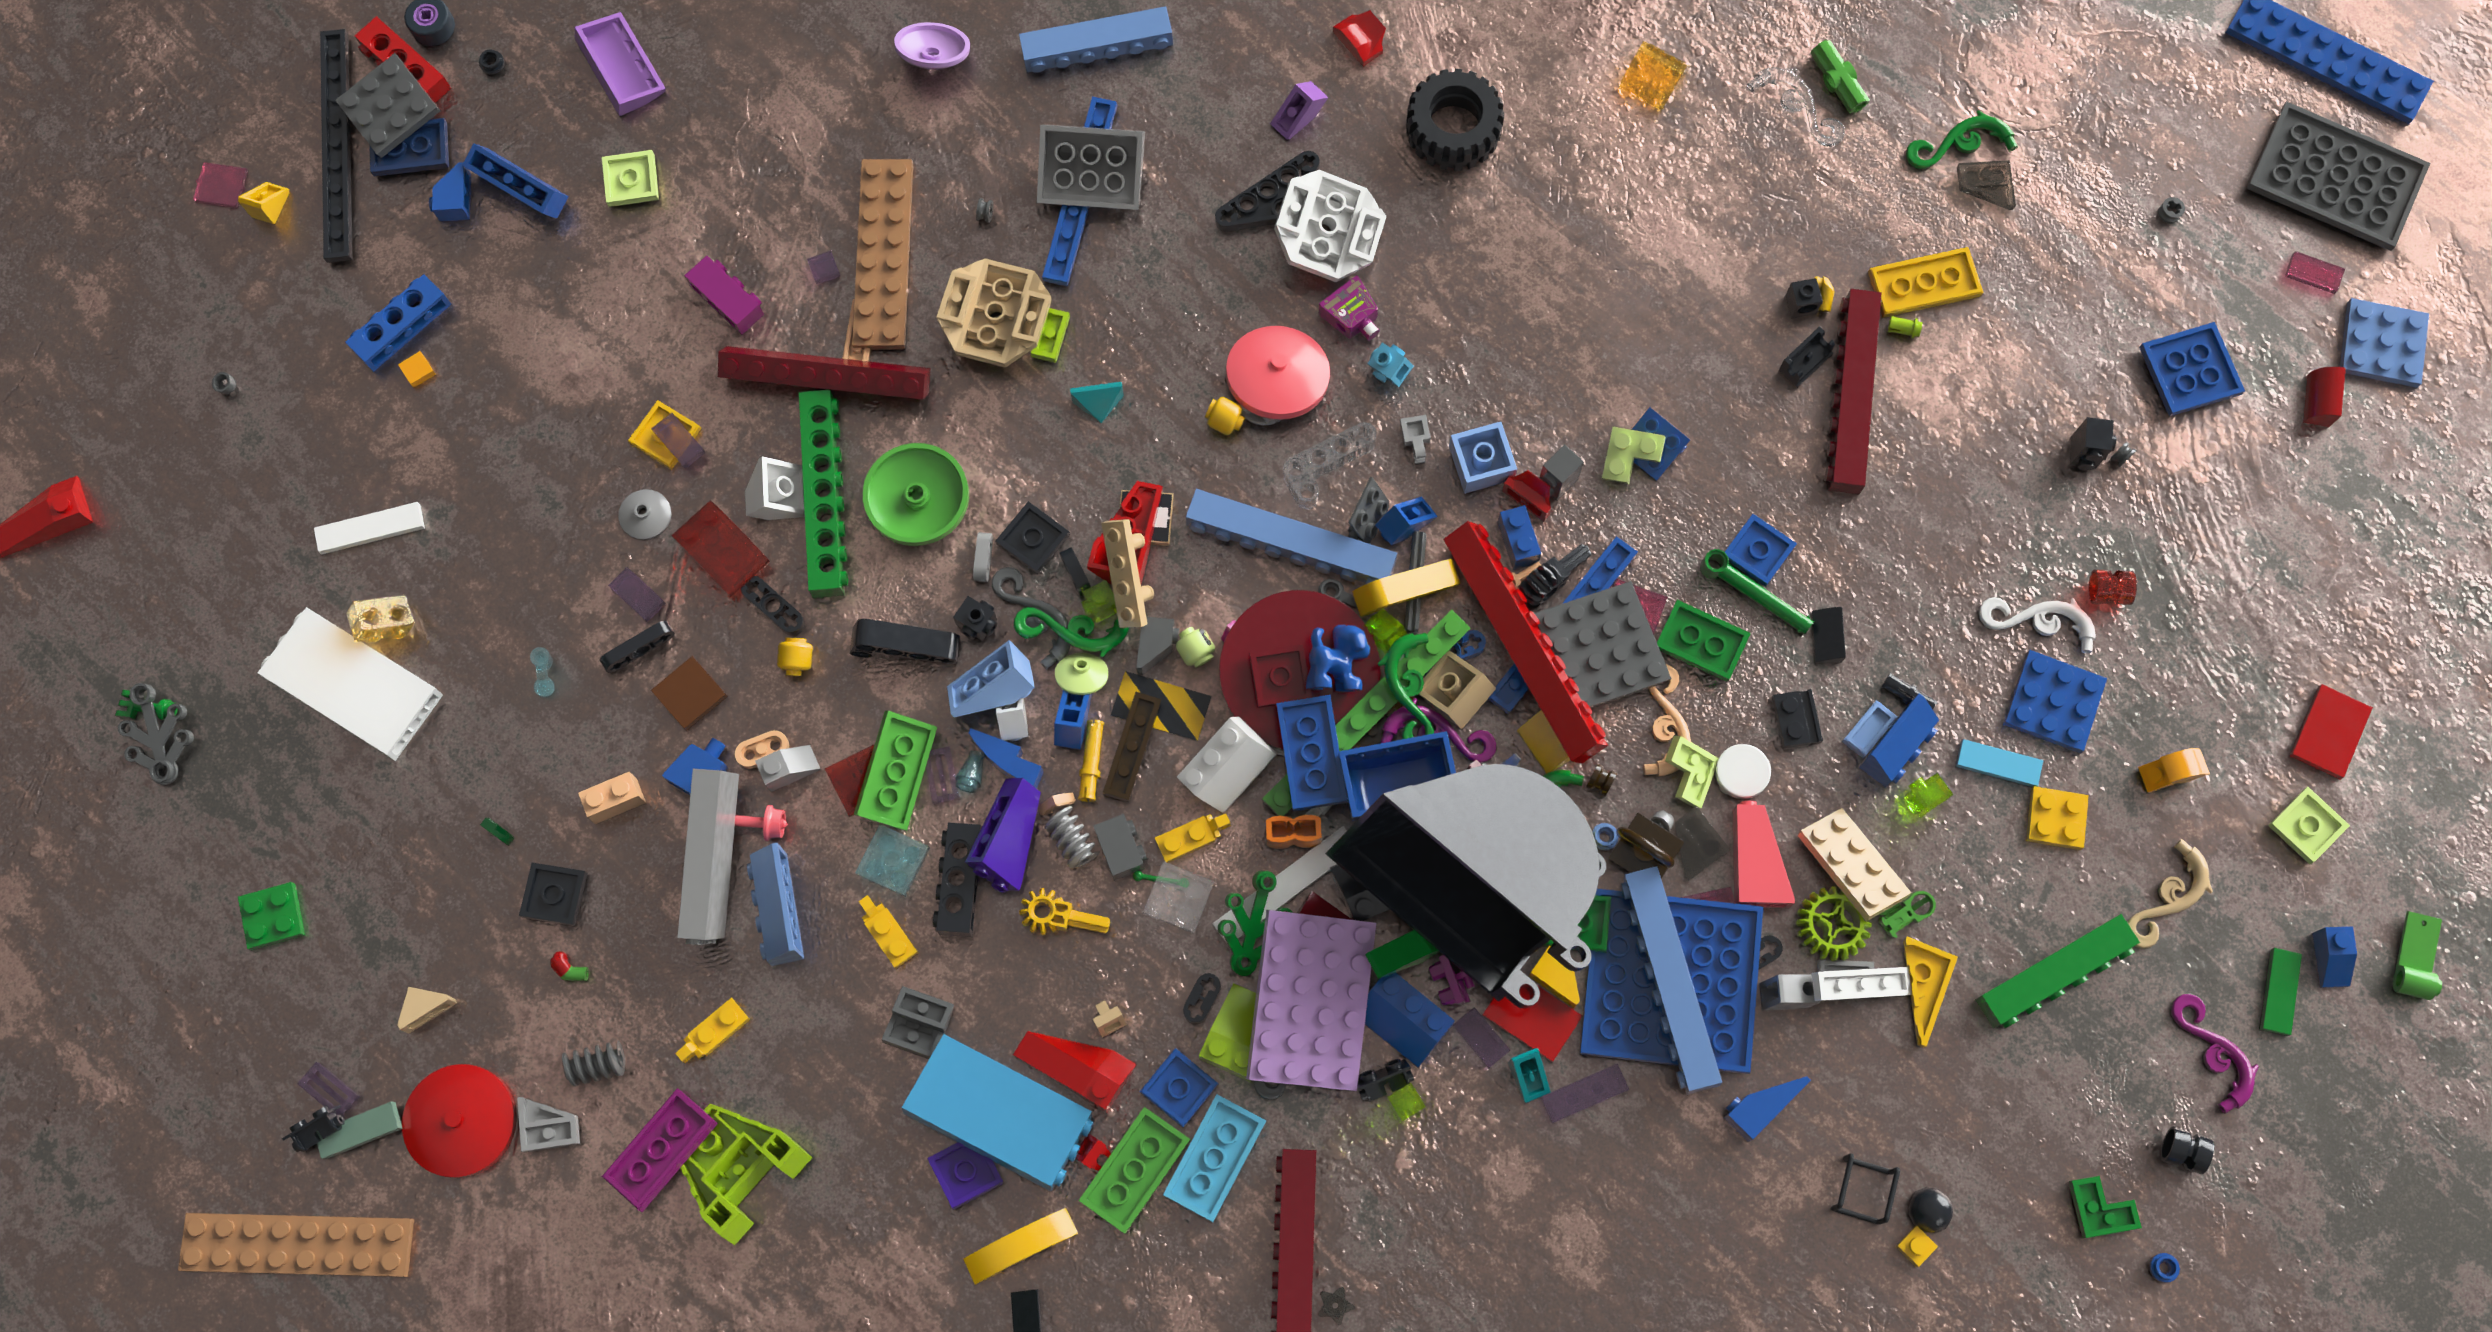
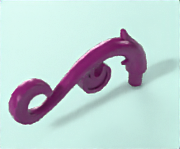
M1414 698L1412 701L1416 705L1417 699ZM1404 706L1392 712L1382 727L1383 736L1380 744L1391 742L1393 736H1397L1398 730L1405 727L1403 723L1417 718ZM1417 706L1434 725V733L1447 731L1448 738L1466 758L1473 762L1477 760L1483 763L1490 760L1495 754L1496 740L1488 731L1479 730L1468 736V744H1471L1474 740H1480L1484 745V750L1481 754L1472 753L1451 724L1441 714L1430 708ZM1424 725L1418 729L1417 737L1425 735Z
M2183 994L2177 997L2171 1006V1016L2174 1021L2189 1033L2213 1044L2205 1050L2203 1055L2206 1067L2213 1073H2223L2228 1070L2231 1060H2222L2220 1058L2221 1053L2228 1055L2235 1063L2239 1076L2238 1084L2235 1081L2232 1082L2233 1091L2227 1095L2226 1100L2218 1104V1107L2224 1114L2234 1108L2239 1109L2249 1100L2253 1093L2255 1076L2259 1066L2255 1064L2251 1067L2250 1061L2245 1054L2225 1037L2186 1022L2182 1015V1010L2185 1007H2191L2196 1012L2195 1023L2202 1022L2205 1017V1005L2198 996Z

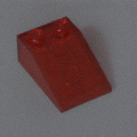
M711 500L671 535L680 548L730 597L770 562L755 544Z

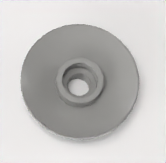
M643 489L633 492L625 498L620 506L618 513L619 523L625 533L635 539L648 540L655 538L663 533L670 523V504L662 494L654 490ZM642 508H647L645 514H638L639 510H641Z

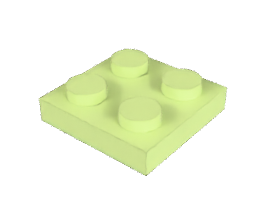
M652 150L602 157L605 197L608 207L659 200L655 155Z
M2306 787L2268 826L2305 861L2312 864L2350 825L2309 787Z

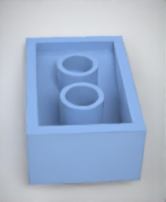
M1008 640L947 686L951 715L959 717L1014 704L1020 698L1027 697L1032 689L1035 688L1030 661Z

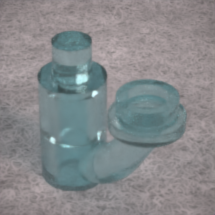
M538 647L530 654V659L535 665L537 676L534 691L540 697H548L555 690L554 682L548 678L547 669L551 667L553 659L545 648Z

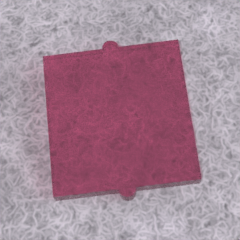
M204 162L200 177L196 179L197 187L193 197L194 202L237 208L239 204L238 197L245 191L244 184L248 173L247 168Z

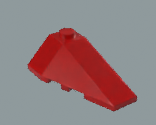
M78 476L51 485L0 524V558L93 523Z
M1137 481L1121 503L1118 512L1109 521L1129 519L1132 534L1140 533L1145 539L1144 547L1135 550L1140 584H1142L1163 486ZM1102 533L1093 543L1087 569L1112 585Z
M1027 1031L1013 1053V1056L1106 1113L1109 1112L1137 1064L1114 1050Z

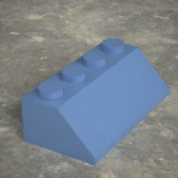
M772 843L750 854L751 863L747 864V871L750 880L754 879L755 890H751V896L754 906H758L759 916L755 917L758 933L762 932L764 943H760L761 956L763 960L766 959L771 966L803 960L804 954L788 856L778 843Z

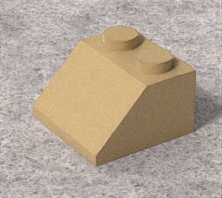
M1449 650L1423 678V689L1418 695L1442 716L1460 729H1463L1496 690V687L1482 672Z

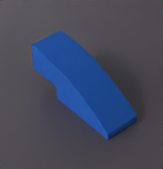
M970 728L969 735L971 740L996 769L1008 778H1024L1036 789L1038 788L1044 773L1042 766L1021 759L1023 752L1020 746Z

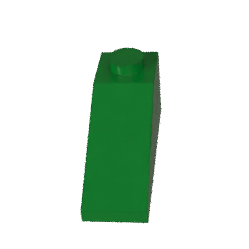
M1413 930L1367 952L1365 956L1378 979L1424 963L1440 951Z

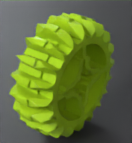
M1835 886L1830 888L1829 894L1824 887L1819 889V895L1812 892L1809 895L1810 900L1804 899L1801 903L1805 909L1797 910V914L1804 918L1795 921V925L1803 927V929L1797 932V936H1806L1807 938L1802 942V945L1807 946L1811 944L1813 946L1810 949L1811 954H1815L1820 950V959L1822 960L1827 957L1828 953L1831 961H1836L1838 954L1843 961L1849 958V954L1852 956L1857 955V948L1863 949L1866 946L1863 939H1868L1871 936L1864 929L1872 927V923L1864 921L1862 915L1842 891L1839 894L1837 893ZM1835 904L1829 914L1823 912L1821 914L1815 913V909L1819 905ZM1845 909L1851 915L1853 923L1847 921V919L1845 918ZM1835 916V925L1838 927L1832 932V923L1829 921ZM1813 922H1814V925H1816V926H1818V927H1820V928L1822 929V931H1823V938H1822V939H1821V938L1818 936V934L1816 933V931H1815V929H1814V926H1813ZM1837 934L1844 936L1846 934L1852 935L1851 940L1846 944H1832Z

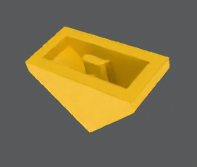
M265 182L239 196L238 202L252 218L275 225L289 195V189Z

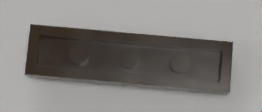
M1135 692L1103 795L1129 802L1160 708L1161 699Z

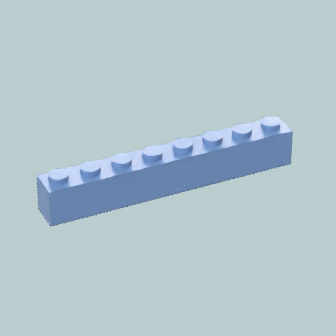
M1199 489L1195 490L1186 515V525L1194 532H1208L1214 534L1217 539L1222 541L1233 540L1239 542L1242 547L1253 550L1258 548L1264 550L1267 555L1278 558L1283 556L1289 558L1292 563L1303 566L1308 564L1314 566L1321 573L1329 574L1333 572L1350 582L1358 580L1367 584L1391 576L1396 563V552Z
M1658 867L1625 874L1624 883L1620 884L1622 894L1625 900H1630L1632 909L1628 910L1632 926L1637 925L1640 936L1636 937L1640 953L1645 952L1648 963H1644L1645 972L1648 980L1653 979L1656 989L1652 990V995L1656 1007L1661 1006L1664 1017H1660V1022L1664 1034L1669 1033L1672 1044L1668 1045L1672 1061L1677 1060L1680 1069L1679 1072H1676L1680 1089L1685 1088L1688 1095L1718 1087L1722 1084L1721 1076Z

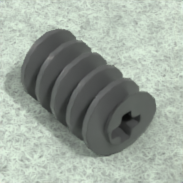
M619 1041L617 1042V1049H613L609 1042L606 1043L605 1052H602L600 1046L596 1045L595 1054H591L587 1047L584 1048L583 1057H580L577 1050L573 1051L572 1059H569L565 1052L562 1053V1066L566 1079L569 1080L572 1086L576 1087L581 1081L584 1084H589L592 1078L598 1082L603 1076L606 1079H611L614 1073L619 1077L623 1076L625 1072V1055Z

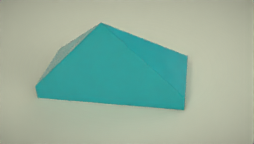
M1122 382L1070 388L1072 403L1100 423L1105 420L1124 396Z

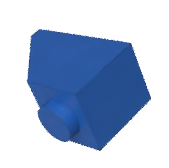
M463 162L454 166L433 186L432 197L429 198V208L439 221L470 220L471 173L462 166Z
M1418 497L1394 505L1375 526L1381 532V536L1393 545L1407 540L1412 536L1413 532L1421 530L1438 516L1423 497Z
M2353 926L2325 927L2312 933L2320 988L2349 987L2357 958Z

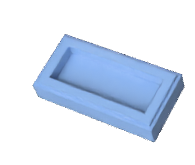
M1876 700L1842 742L1861 758H1864L1898 716Z

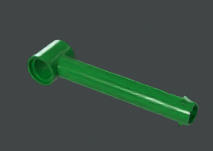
M1713 549L1701 561L1700 572L1704 577L1708 579L1720 577L1785 622H1788L1797 629L1798 633L1805 635L1814 621L1811 620L1809 615L1806 617L1729 565L1728 556L1724 551ZM1708 560H1716L1719 563L1720 568H1712L1709 565Z

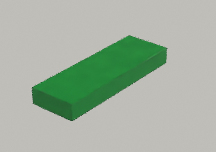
M2279 948L2271 949L2260 1030L2284 1036L2291 1035L2302 954Z

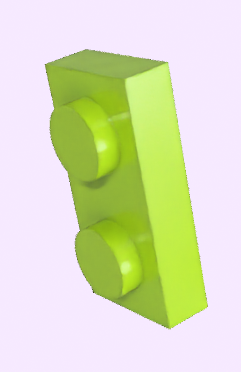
M1049 308L1038 345L1031 350V357L1054 363L1057 362L1070 319L1069 312Z

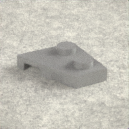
M523 1097L517 1098L521 1152L526 1153L580 1144L578 1116Z

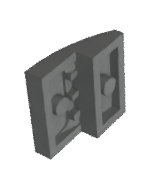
M902 986L892 1009L891 1019L882 1037V1043L930 1059L940 1039L946 1032L954 1004Z

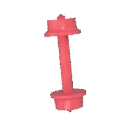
M773 805L767 806L764 817L735 816V826L763 828L764 840L768 842L771 838H782L785 827L788 825L785 811L774 809Z

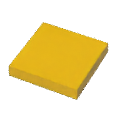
M657 400L627 442L672 470L701 431V427Z

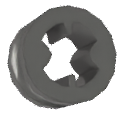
M2167 198L2158 209L2159 217L2164 222L2175 223L2184 214L2185 205L2178 198ZM2167 208H2175L2177 211L2174 213L2173 211H2168Z
M983 198L978 200L976 221L985 219L986 222H991L994 207L993 200L985 202Z
M2128 442L2123 444L2110 458L2112 461L2116 460L2119 467L2137 451L2135 448L2131 449Z

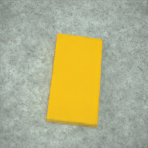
M1969 247L1877 266L1868 270L1873 290L1875 292H1882L1880 307L1882 318L1981 297L1984 293Z

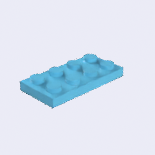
M1216 1094L1163 1196L1213 1223L1259 1137L1266 1120Z

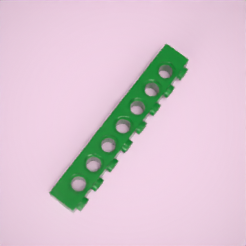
M830 390L799 392L808 591L813 599L845 596L844 587H848L847 571H843V562L847 561L846 546H842V537L846 536L845 522L841 521L840 512H844L843 496H839V487H843L842 472H838V463L842 462L841 449L837 447L836 438H840L839 423H835V414H839V403L837 398H833ZM818 417H826L822 423H815ZM828 441L824 447H816L818 442ZM822 465H828V466H829L826 471H824V472H817V469H818L820 466H822ZM824 489L830 490V492H829V494H828L827 496H825V497H819V496H818V494H819L822 490H824ZM824 514H831V518L828 521H819ZM825 539L833 540L829 546H821L822 541ZM826 564H834L831 571H822Z

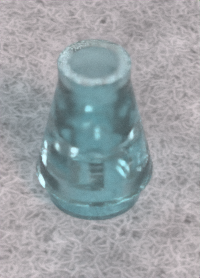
M978 751L969 752L966 761L955 777L958 789L968 793H975L977 788L981 787L984 754Z

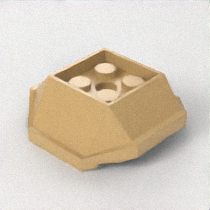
M982 259L951 272L937 314V321L956 355L1006 368L1037 347L1052 298L1035 271L989 259ZM994 312L1002 313L997 318L990 317Z

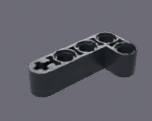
M858 619L852 629L850 654L855 657L871 658L875 653L942 664H955L958 659L960 635L952 632L873 619Z

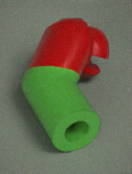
M559 951L554 953L550 959V965L562 980H588V967H572L568 962L565 952Z

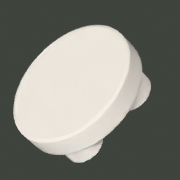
M1738 744L1729 747L1721 754L1717 761L1715 776L1721 792L1734 798L1749 799L1759 795L1768 785L1771 777V767L1767 757L1758 748L1747 744Z

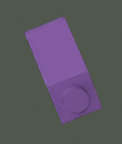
M1311 81L1295 84L1270 124L1282 136L1290 140L1317 116L1328 97Z

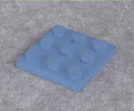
M2351 298L2347 302L2340 367L2346 368L2345 374L2418 388L2422 384L2429 313Z

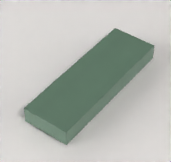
M396 1102L386 1103L344 1120L345 1124L342 1125V1129L325 1139L321 1137L319 1131H316L321 1139L317 1145L321 1159H328L403 1129Z

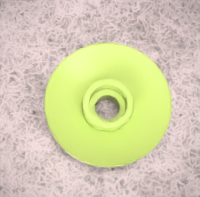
M1074 653L1064 657L1057 664L1055 680L1068 693L1088 695L1097 692L1106 684L1108 680V667L1101 658L1093 654Z

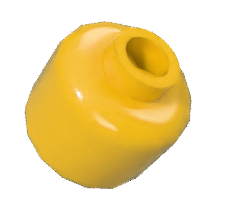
M1220 397L1217 401L1213 399L1205 415V418L1208 419V426L1225 435H1230L1234 429L1239 431L1245 420V417L1241 415L1243 411L1242 406L1225 397Z
M785 637V641L778 645L777 666L780 669L786 670V675L802 676V671L809 670L812 666V645L806 643L804 638Z

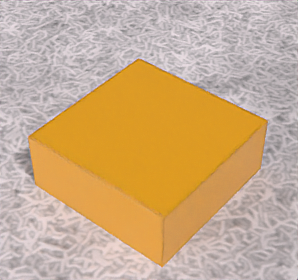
M421 351L398 364L413 388L436 375Z

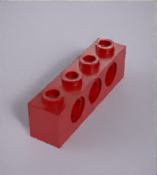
M377 16L355 35L360 44L358 46L360 52L368 59L372 56L376 60L374 63L377 67L395 53L404 62L416 79L420 78L417 81L434 103L452 89L439 71Z

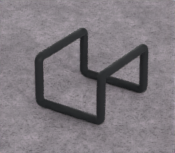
M1852 1153L1843 1156L1847 1166L1838 1204L1832 1205L1831 1210L1878 1225L1887 1223L1891 1215L1900 1176V1168L1888 1169L1854 1159ZM1853 1164L1888 1175L1894 1174L1884 1218L1877 1219L1842 1208Z

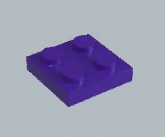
M959 1142L927 1158L952 1210L1004 1184L992 1159L980 1155Z

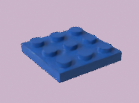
M2215 322L2142 343L2139 347L2169 417L2237 397L2245 392Z
M2029 650L2026 654L2003 725L2081 754L2085 749L2107 678Z

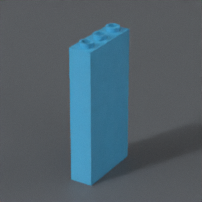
M943 1034L901 1107L903 1114L963 1144L980 1155L992 1159L999 1165L1051 1192L1055 1185L1061 1186L1067 1174V1171L1064 1170L1069 1160L1072 1162L1075 1160L1081 1146L1077 1145L1082 1135L1088 1136L1094 1124V1121L1091 1120V1110Z

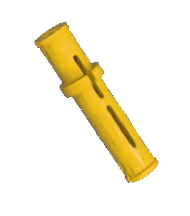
M1093 720L1087 721L1082 769L1079 770L1081 782L1078 800L1082 802H1088V799L1089 802H1095L1097 779L1100 778L1101 774L1098 768L1104 722L1100 720H1095V723H1093Z

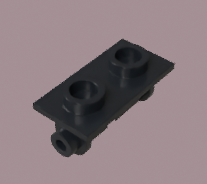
M1394 1059L1387 1062L1382 1069L1377 1071L1368 1070L1361 1073L1358 1078L1357 1087L1361 1090L1359 1094L1362 1101L1368 1100L1371 1102L1387 1095L1384 1087L1387 1083L1392 1092L1409 1086L1410 1082L1414 1081L1411 1070H1409L1411 1067L1405 1059Z
M328 1105L317 1110L312 1114L313 1120L307 1123L303 1119L289 1128L292 1133L283 1137L282 1140L284 1141L291 1137L293 1140L292 1147L296 1152L307 1151L310 1147L321 1141L316 1131H319L321 1137L325 1139L342 1129V1125L345 1124L344 1118L335 1112L341 1108V1105L329 1109Z

